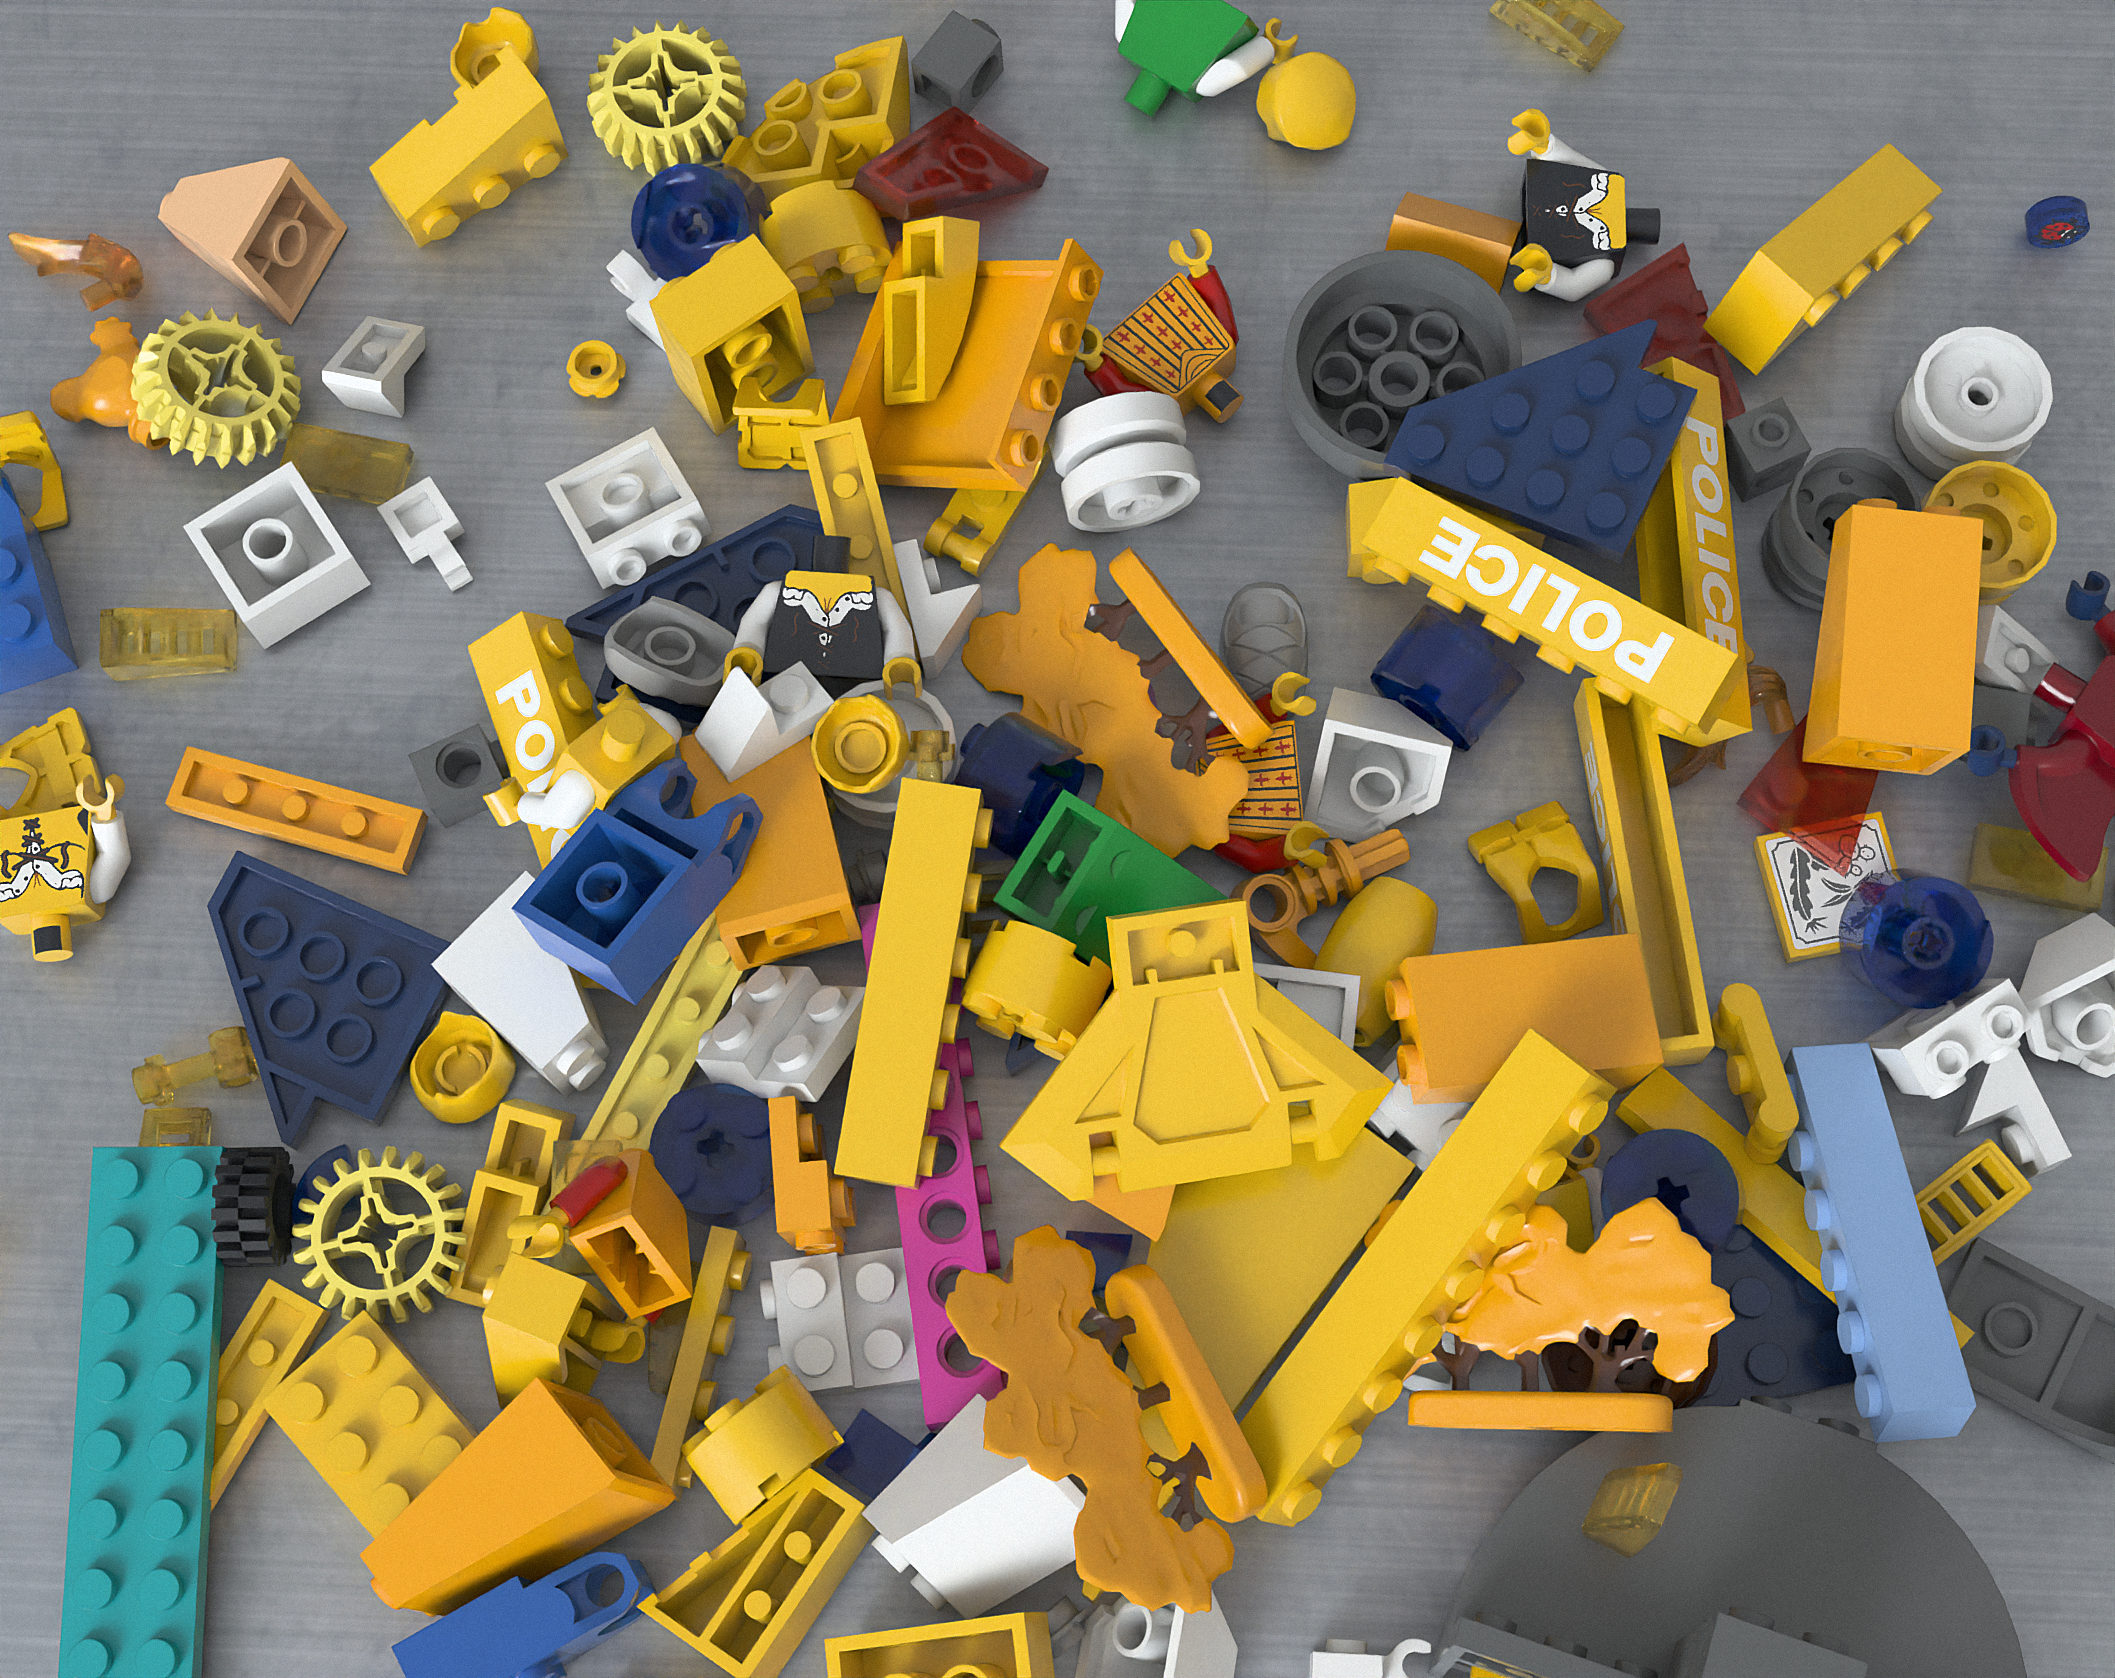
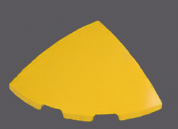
M904 36L882 39L838 54L834 58L835 69L808 85L799 78H796L774 94L764 104L766 119L753 131L749 138L738 134L726 150L711 186L714 196L748 207L772 211L770 203L774 199L797 187L817 181L834 180L837 190H854L851 180H855L870 186L874 193L880 217L902 216L910 142V81L908 50Z

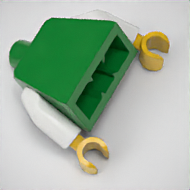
M1115 0V37L1119 42L1118 53L1134 67L1141 70L1123 100L1151 118H1154L1171 89L1194 103L1202 100L1204 96L1214 97L1250 78L1270 63L1277 64L1291 58L1299 36L1295 34L1289 40H1278L1276 37L1279 34L1282 21L1278 18H1272L1266 23L1263 36L1255 37L1260 29L1251 18L1223 0Z

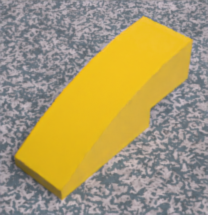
M940 216L903 223V279L884 282V405L899 406L935 401L947 378L963 338L972 303L978 264L979 221Z
M518 1098L500 1103L485 1166L476 1170L461 1232L468 1235L467 1244L465 1246L458 1245L455 1257L463 1260L466 1266L463 1272L451 1271L449 1283L452 1285L453 1291L449 1296L445 1295L446 1298L486 1308L487 1304L483 1303L482 1296L487 1280L494 1268L499 1264L505 1266L511 1251L521 1254L529 1247L532 1241V1236L526 1239H510L507 1236L508 1227L517 1216L541 1214L558 1182L576 1114Z

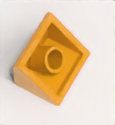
M1406 192L1394 214L1385 251L1414 250L1443 256L1476 273L1500 296L1510 265L1509 259L1513 256L1522 223Z

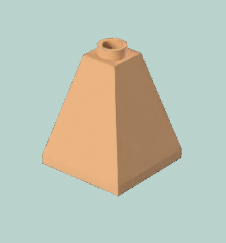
M284 157L181 178L175 189L164 196L160 205V214L158 215V219L184 246L279 321L288 325H292L348 228L293 161Z

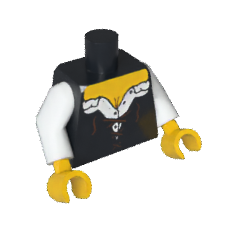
M1534 108L1527 109L1512 118V124L1522 131L1508 138L1509 150L1516 155H1522L1531 150L1533 158L1526 160L1520 188L1521 250L1509 259L1511 265L1521 267V274L1514 279V286L1519 292L1538 290L1566 301H1577L1607 284L1611 279L1619 276L1626 254V245H1658L1661 225L1660 209L1625 208L1624 176L1618 172L1608 171L1605 167L1573 150L1551 134L1549 120L1540 110Z
M814 535L811 572L785 570L781 581H773L765 585L741 619L733 650L725 658L722 683L724 684L730 672L739 666L743 672L749 673L752 676L751 682L757 688L761 683L762 672L764 674L778 675L802 661L814 677L870 681L883 680L884 695L889 701H893V685L902 681L909 682L914 686L915 698H919L922 695L921 670L916 663L912 628L892 592L882 587H876L874 576L849 574L851 538L843 536Z

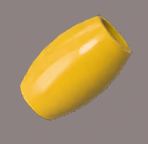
M1382 876L1375 878L1347 904L1333 923L1318 952L1313 970L1360 976L1354 1046L1358 1047L1371 1046L1397 1021L1390 1019L1385 1002L1386 982L1391 980L1390 975L1407 957L1432 955L1438 922V907L1436 903L1420 889L1391 877Z

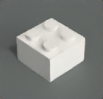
M291 461L183 526L242 621L264 649L370 585L369 580Z

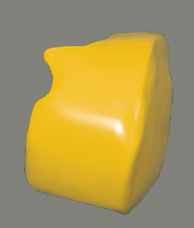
M1306 52L1283 60L1268 69L1260 82L1256 100L1257 111L1267 125L1269 138L1276 141L1289 142L1295 147L1310 150L1328 149L1342 144L1349 137L1356 108L1355 86L1348 70L1335 58L1322 52Z
M445 1011L440 1016L439 1024L420 1045L410 1064V1082L420 1104L432 1113L436 1119L452 1124L470 1123L488 1114L508 1093L509 1085L515 1077L516 1061L509 1044L484 1020L473 1015Z

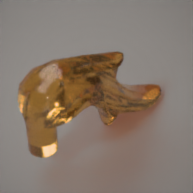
M13 231L8 233V238L14 251L23 260L37 266V274L40 277L65 273L92 276L100 279L101 281L79 291L80 298L90 313L117 300L124 302L134 300L138 297L145 283L141 263L129 249L94 233H89L87 240L45 239Z
M1760 665L1747 666L1750 707L1763 705L1772 735L1796 729V723L1787 696L1786 682L1774 668ZM1728 739L1704 747L1690 744L1679 763L1666 774L1668 788L1686 783L1700 774L1710 764H1714L1718 769L1725 771V750Z

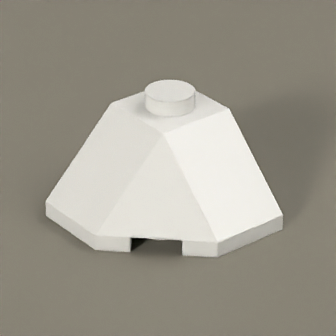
M1334 687L1324 721L1303 817L1304 821H1311L1329 833L1331 838H1340L1344 841L1358 843L1385 831L1386 827L1413 812L1416 816L1439 804L1453 742L1397 701Z
M2093 912L2037 940L2019 991V996L2037 1024L2025 1032L2029 1050L2039 1057L2055 1062L2060 1059L2078 1065L2086 1072L2107 1078L2115 1073V927Z
M1213 1590L1212 1610L1210 1612L1200 1610L1189 1614L1174 1602L1152 1612L1144 1606L1132 1604L1122 1594L1112 1606L1101 1604L1085 1621L1084 1630L1086 1634L1082 1637L1075 1678H1234L1238 1647Z

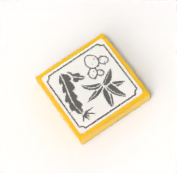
M1881 811L1758 836L1752 843L1786 964L1912 938L1917 931Z

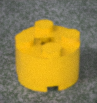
M834 180L809 183L778 196L770 203L773 214L765 220L760 213L757 219V227L762 244L796 287L803 313L810 314L827 310L834 305V297L854 291L864 294L879 291L889 261L893 257L874 193L866 183L851 180L854 190H837Z
M999 920L993 921L960 993L963 998L961 1005L979 1015L975 1024L988 1033L1010 1040L1015 1031L1036 1040L1034 1047L1040 1052L1062 1061L1097 1014L1113 979L1112 970L1096 956H1093L1089 967L1078 961L1073 955L1077 945L1056 934L1012 920L1008 921L1004 929Z
M786 1364L773 1371L754 1388L756 1393L745 1401L741 1402L736 1397L717 1410L704 1422L707 1427L699 1431L680 1447V1450L686 1456L688 1464L735 1526L744 1521L807 1469H816L845 1442L838 1433L837 1428L797 1375H794Z

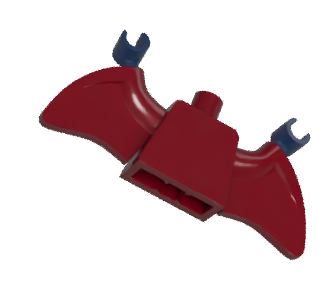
M2097 571L2088 572L2083 588L2077 581H2071L2065 604L2067 612L2072 617L2085 621L2093 620L2096 623L2092 629L2102 643L2107 656H2105L2087 682L2054 662L2032 693L2065 714L2049 738V745L2031 746L2016 744L2013 749L2005 748L2006 739L2001 730L1990 725H1979L1971 730L1970 747L1973 749L1968 752L1967 757L1968 768L1974 775L1980 777L1991 776L2000 767L2008 768L2010 792L2026 826L2049 856L2072 878L2083 883L2089 881L2098 869L2105 834L2109 822L2115 815V610L2111 611L2105 605L2111 586L2110 581L2105 575Z

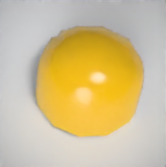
M493 7L490 10L489 18L480 23H464L459 40L450 53L451 73L459 86L466 81L471 83L474 88L501 65L495 55L508 43L536 79L539 73V46L533 29L521 13L503 7Z
M869 693L866 696L844 697L834 701L829 707L828 712L823 714L816 723L810 745L817 772L839 791L853 794L872 793L887 787L904 770L910 748L903 719L890 704Z

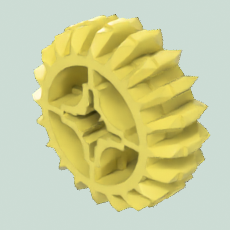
M657 19L653 28L654 32L643 35V32L634 25L631 33L633 40L626 43L613 38L612 50L614 55L598 54L597 67L599 72L589 74L588 85L591 94L587 96V107L590 116L593 117L592 125L596 136L604 140L606 149L612 154L613 158L622 155L625 164L631 170L644 162L647 172L655 177L662 165H669L671 173L678 178L682 169L681 164L692 162V165L701 171L704 164L703 155L708 153L721 159L724 151L721 141L732 142L738 135L736 124L745 122L747 112L744 102L748 92L745 80L741 78L742 70L740 63L735 59V56H730L728 46L723 42L722 38L712 41L710 33L706 31L704 26L690 35L688 26L682 20L678 22L673 31H666L664 25ZM670 85L672 96L668 97L669 109L665 112L662 101L667 99L666 88ZM644 125H653V126H656V127H658V128L648 127V126H644Z
M211 308L204 314L203 320L200 321L187 310L180 317L178 324L165 319L163 324L159 326L157 334L149 333L148 337L143 341L139 356L135 357L132 368L134 377L130 390L132 399L138 401L136 409L138 420L152 422L150 427L152 440L165 437L171 439L169 447L172 455L184 448L192 451L196 466L205 459L206 455L214 456L221 470L229 464L231 456H235L243 465L247 466L250 461L254 460L256 452L268 457L269 453L274 451L277 442L283 443L284 439L290 434L293 425L292 421L297 419L301 406L299 403L300 398H298L301 391V378L293 374L295 370L294 357L280 355L282 350L280 338L268 340L261 338L263 333L261 322L248 329L240 325L237 312L228 321H222L218 319L213 308ZM180 395L187 399L189 404Z
M387 1146L382 1153L380 1166H377L376 1158L372 1151L364 1148L358 1151V1171L354 1172L352 1167L340 1158L333 1163L334 1171L340 1178L336 1184L333 1185L321 1176H317L313 1180L315 1188L325 1195L319 1204L304 1198L299 1202V1209L309 1215H313L314 1218L312 1225L302 1223L294 1225L292 1234L301 1239L311 1240V1246L294 1252L293 1257L294 1261L298 1264L309 1265L317 1263V1266L310 1270L302 1279L306 1287L313 1289L329 1282L319 1299V1303L322 1306L330 1309L345 1297L342 1306V1318L351 1321L367 1304L366 1311L377 1321L383 1323L387 1306H390L395 1322L405 1324L409 1322L410 1318L408 1301L413 1299L416 1307L421 1312L429 1314L434 1310V1304L427 1291L434 1287L438 1292L449 1296L453 1291V1287L447 1280L442 1278V1275L447 1267L457 1272H463L466 1263L460 1258L452 1256L454 1247L467 1244L468 1235L463 1232H454L455 1226L463 1225L467 1208L449 1209V1206L462 1197L464 1191L457 1183L437 1190L445 1180L447 1170L440 1164H436L421 1176L425 1166V1156L417 1151H413L407 1157L402 1168H400L401 1157L396 1147ZM383 1184H400L416 1189L425 1198L432 1213L417 1216L414 1213L396 1215L391 1200L385 1196ZM363 1192L364 1196L360 1198L361 1215L359 1221L352 1228L338 1233V1237L334 1238L336 1223L342 1211L353 1198ZM382 1220L394 1229H400L396 1241L389 1239L393 1245L390 1249L386 1250V1253L382 1248L372 1243H364L370 1241L371 1232L379 1233L374 1227L382 1222ZM435 1233L433 1247L427 1261L413 1277L404 1281L403 1275L407 1274L406 1256L408 1251L414 1244L429 1239V1235ZM346 1256L352 1258L369 1256L375 1265L376 1273L382 1276L384 1289L370 1290L357 1287L344 1275L336 1259Z

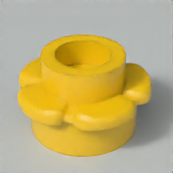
M590 340L583 342L572 351L566 367L568 374L571 375L569 384L577 394L583 397H589L591 394L597 398L608 397L618 390L620 386L619 380L626 375L625 360L621 354L615 353L613 348L603 341ZM599 367L602 369V372L597 376L592 375V369Z

